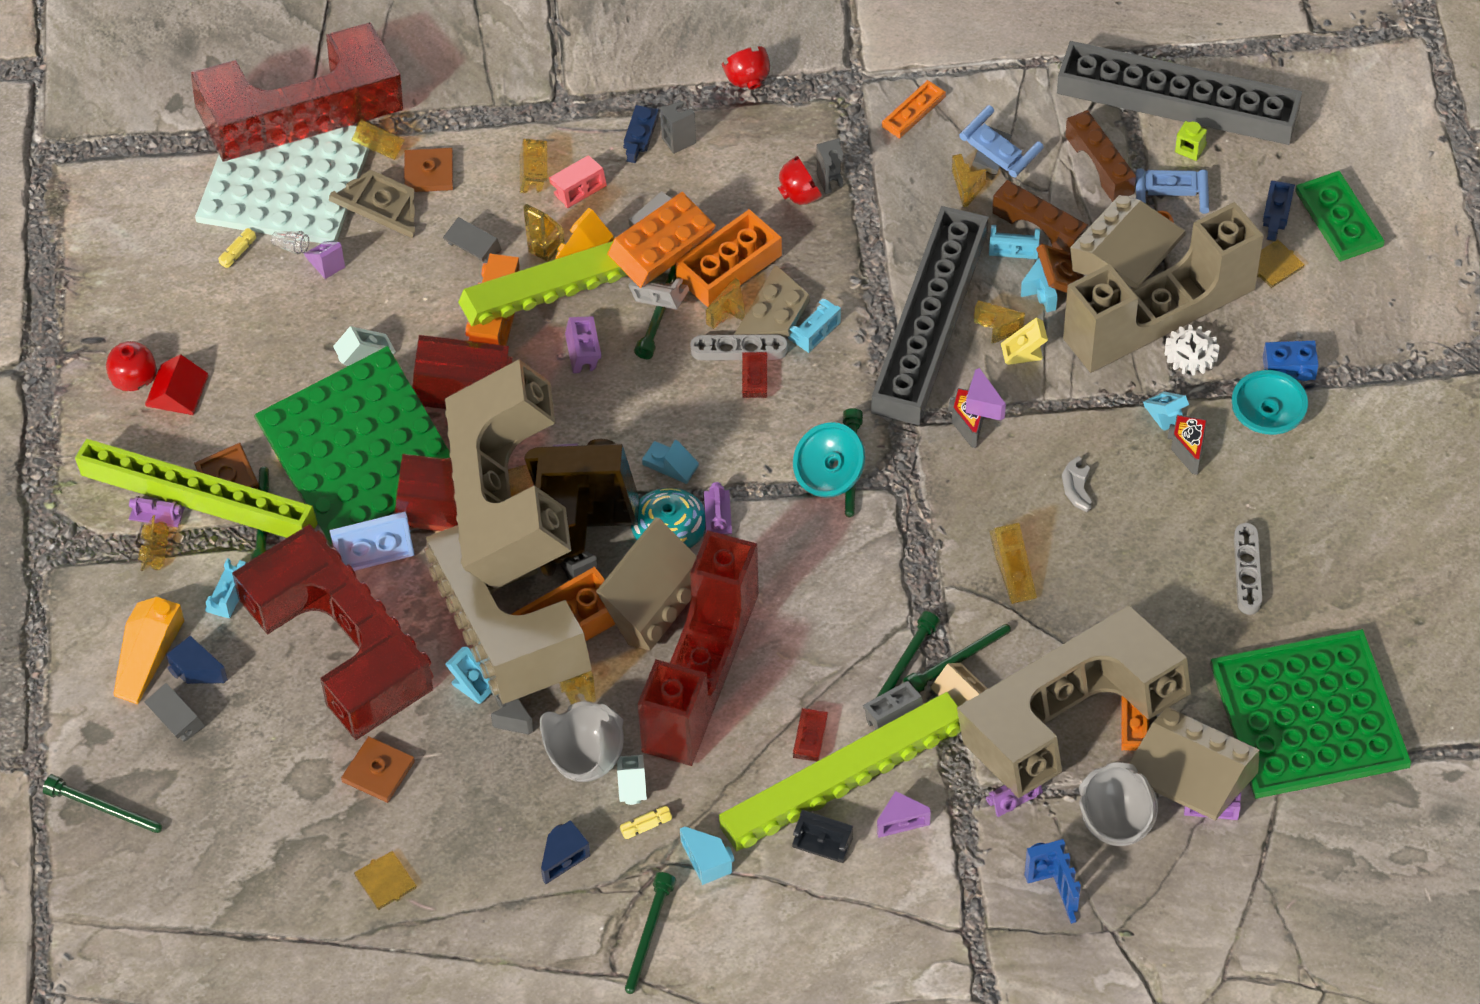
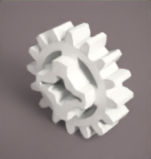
M1192 325L1188 326V330L1179 327L1178 333L1172 331L1170 338L1166 339L1164 355L1167 356V363L1174 362L1173 369L1182 368V374H1185L1187 370L1191 371L1192 375H1195L1196 370L1204 374L1206 367L1212 369L1214 362L1218 361L1219 345L1216 344L1217 338H1210V330L1205 333L1202 332V326H1199L1197 330H1193Z

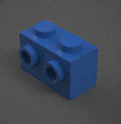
M1315 341L1265 342L1263 352L1264 370L1280 371L1300 381L1316 380L1318 358Z

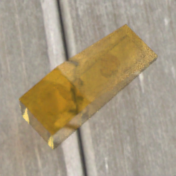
M526 203L523 208L528 252L549 262L558 251L557 249L560 244L565 243L563 227L548 214Z
M1014 523L993 528L989 531L993 550L1011 604L1036 599V591L1020 524Z

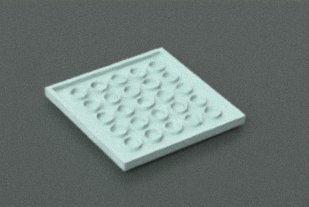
M237 107L195 215L196 222L239 230L249 228L257 233L316 243L337 242L348 209L330 202L329 195L333 191L337 193L353 179L360 178L375 136L374 129Z

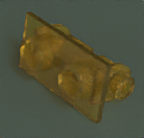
M361 119L351 140L395 160L405 139Z
M155 515L142 528L141 539L145 540L138 554V560L142 561L140 571H143L146 565L151 566L154 570H160L165 564L166 548L157 545L166 547L169 528L165 522L154 523Z

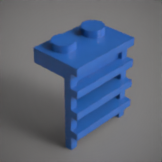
M1064 839L1046 844L1036 843L1027 848L1024 875L1027 883L1054 877L1070 923H1076L1074 913L1078 912L1081 885L1079 881L1074 882L1076 871L1074 867L1069 868L1070 855L1069 853L1064 854Z

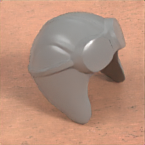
M581 701L570 705L567 711L562 714L548 711L540 717V730L546 753L558 771L569 780L588 782L604 776L617 763L623 749L624 734L622 726L624 719L605 704Z
M1125 762L1107 764L1105 767L1097 768L1088 774L1079 786L1081 795L1079 805L1083 820L1088 830L1100 841L1115 846H1127L1142 840L1153 828L1158 814L1157 798L1147 778L1138 772L1135 765Z

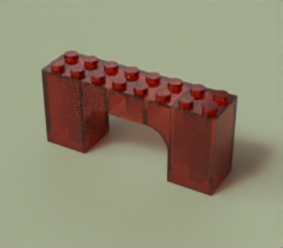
M371 22L326 34L329 70L331 73L283 88L261 90L253 87L248 83L236 60L191 72L195 108L222 161H228L402 111L401 74Z
M419 335L412 388L424 407L446 409L445 398L511 364L513 357L508 356L509 346ZM402 454L395 514L406 512L409 527L443 531L458 525L451 458L441 459Z
M308 524L232 572L239 602L267 635L302 613L319 611L331 616L359 650L353 657L322 676L320 680L326 706L355 740H358L434 690L432 683L434 676L430 670L431 660L424 651L420 652L416 648V643L410 634L407 633L405 635L401 631V626L394 616L389 617L383 603L371 596V591L364 581L361 583L358 581L353 568L341 561L342 558L337 549L334 547L330 548L327 545V540L320 530L315 531Z
M709 530L705 534L690 572V608L671 661L668 663L655 659L638 701L642 753L693 766L759 595L757 543Z

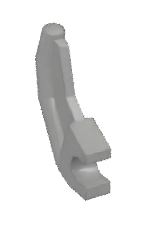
M1078 456L1070 461L1064 469L1062 481L1065 495L1075 507L1088 512L1091 509L1092 501L1084 489V484L1090 474V467L1087 465L1083 469L1078 468L1082 462V459Z

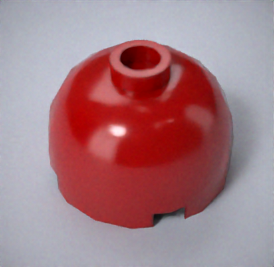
M757 46L759 51H752L750 47L727 58L728 63H722L729 82L734 86L748 88L749 90L759 88L762 85L761 82L766 79L770 72V61L765 47Z
M795 156L783 165L779 172L781 186L777 188L785 200L790 198L795 204L808 205L823 197L798 156Z
M136 341L119 343L113 347L106 360L108 378L112 381V385L115 388L123 391L139 390V386L145 383L146 386L149 385L156 376L157 366L152 352L145 345Z

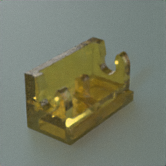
M523 139L519 155L520 193H527L530 185H536V191L539 193L543 189L544 181L548 179L547 141Z
M591 671L559 683L561 692H565L571 704L577 703V700L574 699L577 694H583L586 701H596L594 675Z

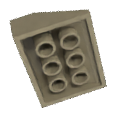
M1119 195L1070 247L1073 272L1089 275L1110 264L1128 286L1138 288L1185 236V230L1141 200Z
M655 518L596 592L627 644L651 651L709 578V575L700 559L660 518Z
M1167 707L1152 723L1129 763L1135 765L1138 772L1147 778L1154 792L1216 821L1258 773L1260 750Z

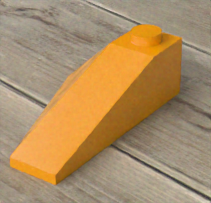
M588 208L570 229V232L573 234L566 245L561 243L557 250L559 252L556 255V259L614 241V235L597 214Z
M159 597L147 599L136 604L125 625L114 688L115 697L135 704L139 703L184 623L180 604Z

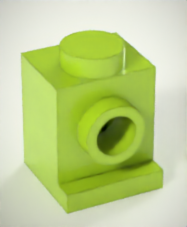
M1185 121L1177 133L1175 153L1197 161L1207 145V129L1202 128L1197 122ZM1186 142H1189L1191 144H1194V149H1191L1184 145L1186 144Z

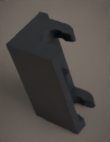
M802 810L793 833L795 837L792 847L844 863L853 840V826Z

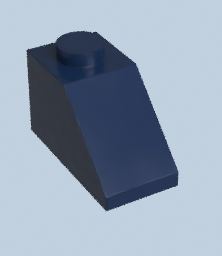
M192 636L187 637L166 654L169 672L177 679L180 677L187 684L225 683L228 680L225 667Z
M571 820L565 824L557 825L548 834L541 865L542 879L545 884L590 857L589 842Z

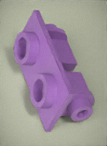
M714 482L711 484L709 491H704L706 535L732 534L729 490H724L721 483Z
M136 496L135 498H130L129 507L132 508L129 520L179 527L185 507L178 505L175 501L172 503L153 501Z
M1004 785L989 792L986 800L990 806L994 805L996 815L1000 817L1043 793L1042 786L1040 785L1021 798H1018L1011 792L1010 788Z

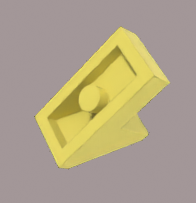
M1035 318L1001 343L1006 364L1025 363L1043 359L1040 346L1048 341L1043 320Z

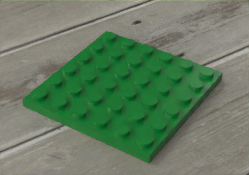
M388 346L254 415L304 504L313 506L318 523L317 526L329 547L333 546L330 530L389 516L407 507L412 500L418 501L454 482L452 479L453 469L450 451Z
M1363 629L1211 659L1210 666L1234 738L1260 750L1258 773L1249 782L1255 799L1410 768L1411 760Z

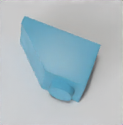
M688 827L680 828L681 843L702 885L732 873V862L735 861L734 855L729 846H724L721 838Z

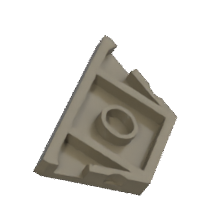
M369 170L362 174L360 178L348 182L346 187L337 193L335 191L330 193V202L410 238L414 237L415 206L413 188L373 170Z
M774 266L734 335H781L789 337L792 333L790 329L796 326L810 302L809 294L778 266Z

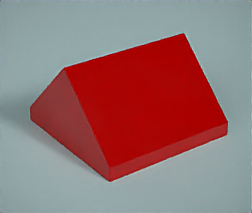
M181 354L162 363L146 400V407L194 415L208 379V373Z

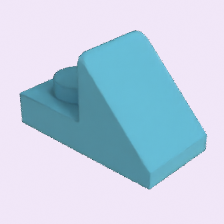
M1038 258L1022 281L1021 297L1037 294L1039 303L1044 304L1046 312L1056 310L1057 293L1054 288L1049 287L1040 258Z
M1162 392L1143 401L1144 407L1162 430H1167L1170 424H1175L1176 416L1182 415L1181 408L1189 405L1186 395Z
M677 440L673 442L671 447L654 441L642 458V465L685 484L689 482L699 466V462Z
M462 647L445 665L455 676V679L451 682L452 685L478 704H481L492 693L488 684L490 679H484L479 666L481 663L475 662L471 650L468 647Z

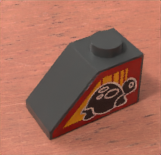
M958 388L955 398H950L948 412H952L953 425L968 444L976 448L984 417L966 413V398L969 390Z
M1177 415L1175 424H1170L1168 439H1172L1171 450L1192 474L1198 475L1207 419Z

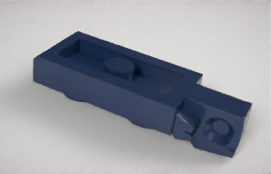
M635 106L624 138L623 148L627 149L626 162L636 163L639 152L648 150L659 117V109Z
M1271 180L1263 216V226L1269 227L1266 240L1276 241L1278 230H1285L1295 184Z

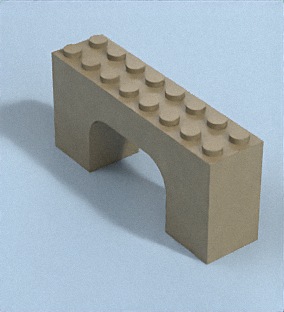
M1233 202L1193 222L1191 244L1186 255L1176 265L1144 281L1138 288H1129L1110 264L1069 284L1067 288L1063 340L1088 371L1092 373L1179 329V327H1183L1254 291L1264 235L1241 208Z
M518 359L445 398V414L448 421L447 434L450 440V458L453 469L452 479L455 488L454 499L457 507L456 520L459 526L458 540L461 545L462 555L461 564L464 570L470 572L494 589L571 551L566 507L536 486H532L511 497L508 462L513 450L524 439L555 424L550 382Z
M458 525L425 537L428 548H425L424 552L428 562L432 563V566L429 567L431 577L434 582H439L437 586L441 597H447L445 601L451 614L455 612L454 619L458 629H464L462 634L467 646L472 645L471 652L475 662H481L479 666L484 679H490L488 681L493 696H499L502 704L592 671L584 632L566 600L525 615L504 613L497 607L491 596L497 589L482 582L462 567ZM537 568L503 586L538 574Z
M1128 605L957 707L963 744L1007 788H1010L1015 796L1021 798L1062 773L1057 736L1045 725L1046 722L1091 695L1101 692H1112L1123 696L1149 720L1167 707L1172 706L1191 694L1187 657Z

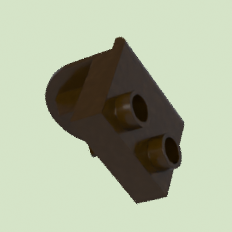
M599 438L593 439L587 445L535 447L525 454L524 460L533 485L566 507L571 551L540 566L543 575L552 576L557 564L585 552L587 527L638 525L640 498L623 444H616L611 440Z

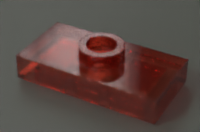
M742 352V398H767V352Z
M802 708L793 749V758L815 762L820 760L828 712Z

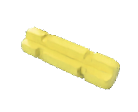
M246 228L240 234L241 236H238L226 249L227 252L224 251L219 256V263L229 268L235 262L234 260H237L249 247L247 244L253 243L256 239V233Z
M662 806L657 808L655 813L651 811L634 818L632 823L627 821L621 824L620 830L625 839L636 836V832L640 834L659 826V822L663 824L670 821L672 815L669 808Z

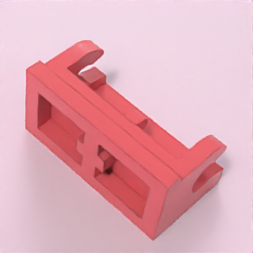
M589 155L549 177L550 183L557 189L554 191L555 196L564 203L566 208L573 206L607 186L603 167Z

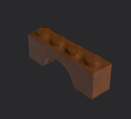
M1085 110L1067 118L1065 137L1077 153L1084 151L1092 159L1099 174L1101 187L1113 202L1119 195L1128 197L1133 195L1136 175L1090 112Z
M1006 180L993 195V214L1011 224L1017 220H1025L1035 224L1047 235L1052 247L1071 253L1070 247L1088 229V224L1009 180Z

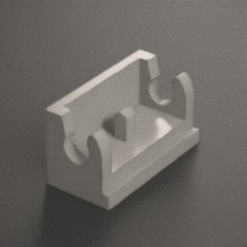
M677 278L673 284L652 280L642 288L634 281L629 283V288L636 302L676 310L689 291L687 285L680 286L683 282V279Z

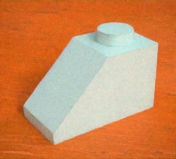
M352 326L347 329L333 346L338 354L339 361L346 366L386 346L389 347L392 354L396 352L386 334Z
M643 755L620 756L617 761L620 802L625 801L626 804L630 805L639 804L641 800H647Z

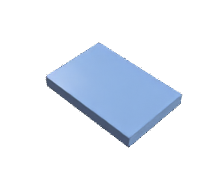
M406 512L330 530L339 574L415 556Z

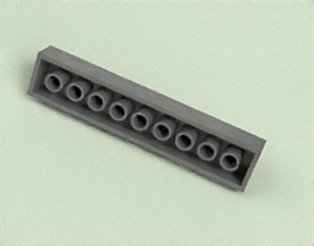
M1075 41L1069 42L1058 74L1057 94L1182 122H1197L1200 126L1285 145L1290 144L1302 98V91Z
M941 206L874 388L871 414L920 425L987 237V216Z

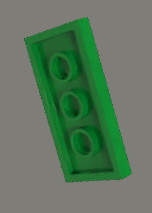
M1340 171L1296 185V194L1339 262L1384 247L1385 240Z

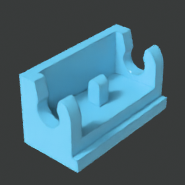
M991 225L989 255L1038 259L1036 248L1039 246L1040 229L1035 228V236L996 233V225Z
M826 299L819 301L821 305L799 327L793 326L790 329L793 333L790 334L788 339L808 353L841 323V308Z
M227 558L224 563L225 570L212 596H208L206 600L207 607L205 611L230 619L250 576L245 561L239 560L237 567L231 564V560Z

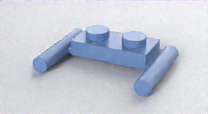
M987 105L959 134V137L963 141H968L969 144L1003 169L1009 171V174L1016 178L1043 150L1044 146L1041 142L1037 141L1022 156V150L984 123L994 113V108Z
M1137 169L1135 171L1136 199L1141 200L1145 204L1146 191L1147 195L1196 196V192H1199L1200 212L1203 214L1209 212L1207 170L1196 172L1145 171L1144 169Z

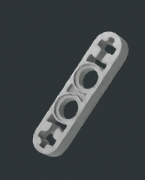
M699 335L694 337L690 344L691 355L697 360H779L787 354V341L781 335ZM723 344H730L733 346V349L723 351L720 347ZM748 344L758 346L755 351H748L744 347ZM774 345H779V349L775 350L773 348ZM699 346H704V350H699Z
M1242 523L1236 527L1234 534L1237 605L1242 613L1252 615L1260 610L1262 602L1259 540L1256 527L1249 523ZM1243 533H1246L1249 537L1248 545H1244ZM1247 553L1252 555L1254 560L1245 562L1240 556ZM1245 575H1250L1256 581L1252 584H1246L1241 578ZM1251 592V600L1253 602L1252 605L1248 604V601H1246L1247 594Z

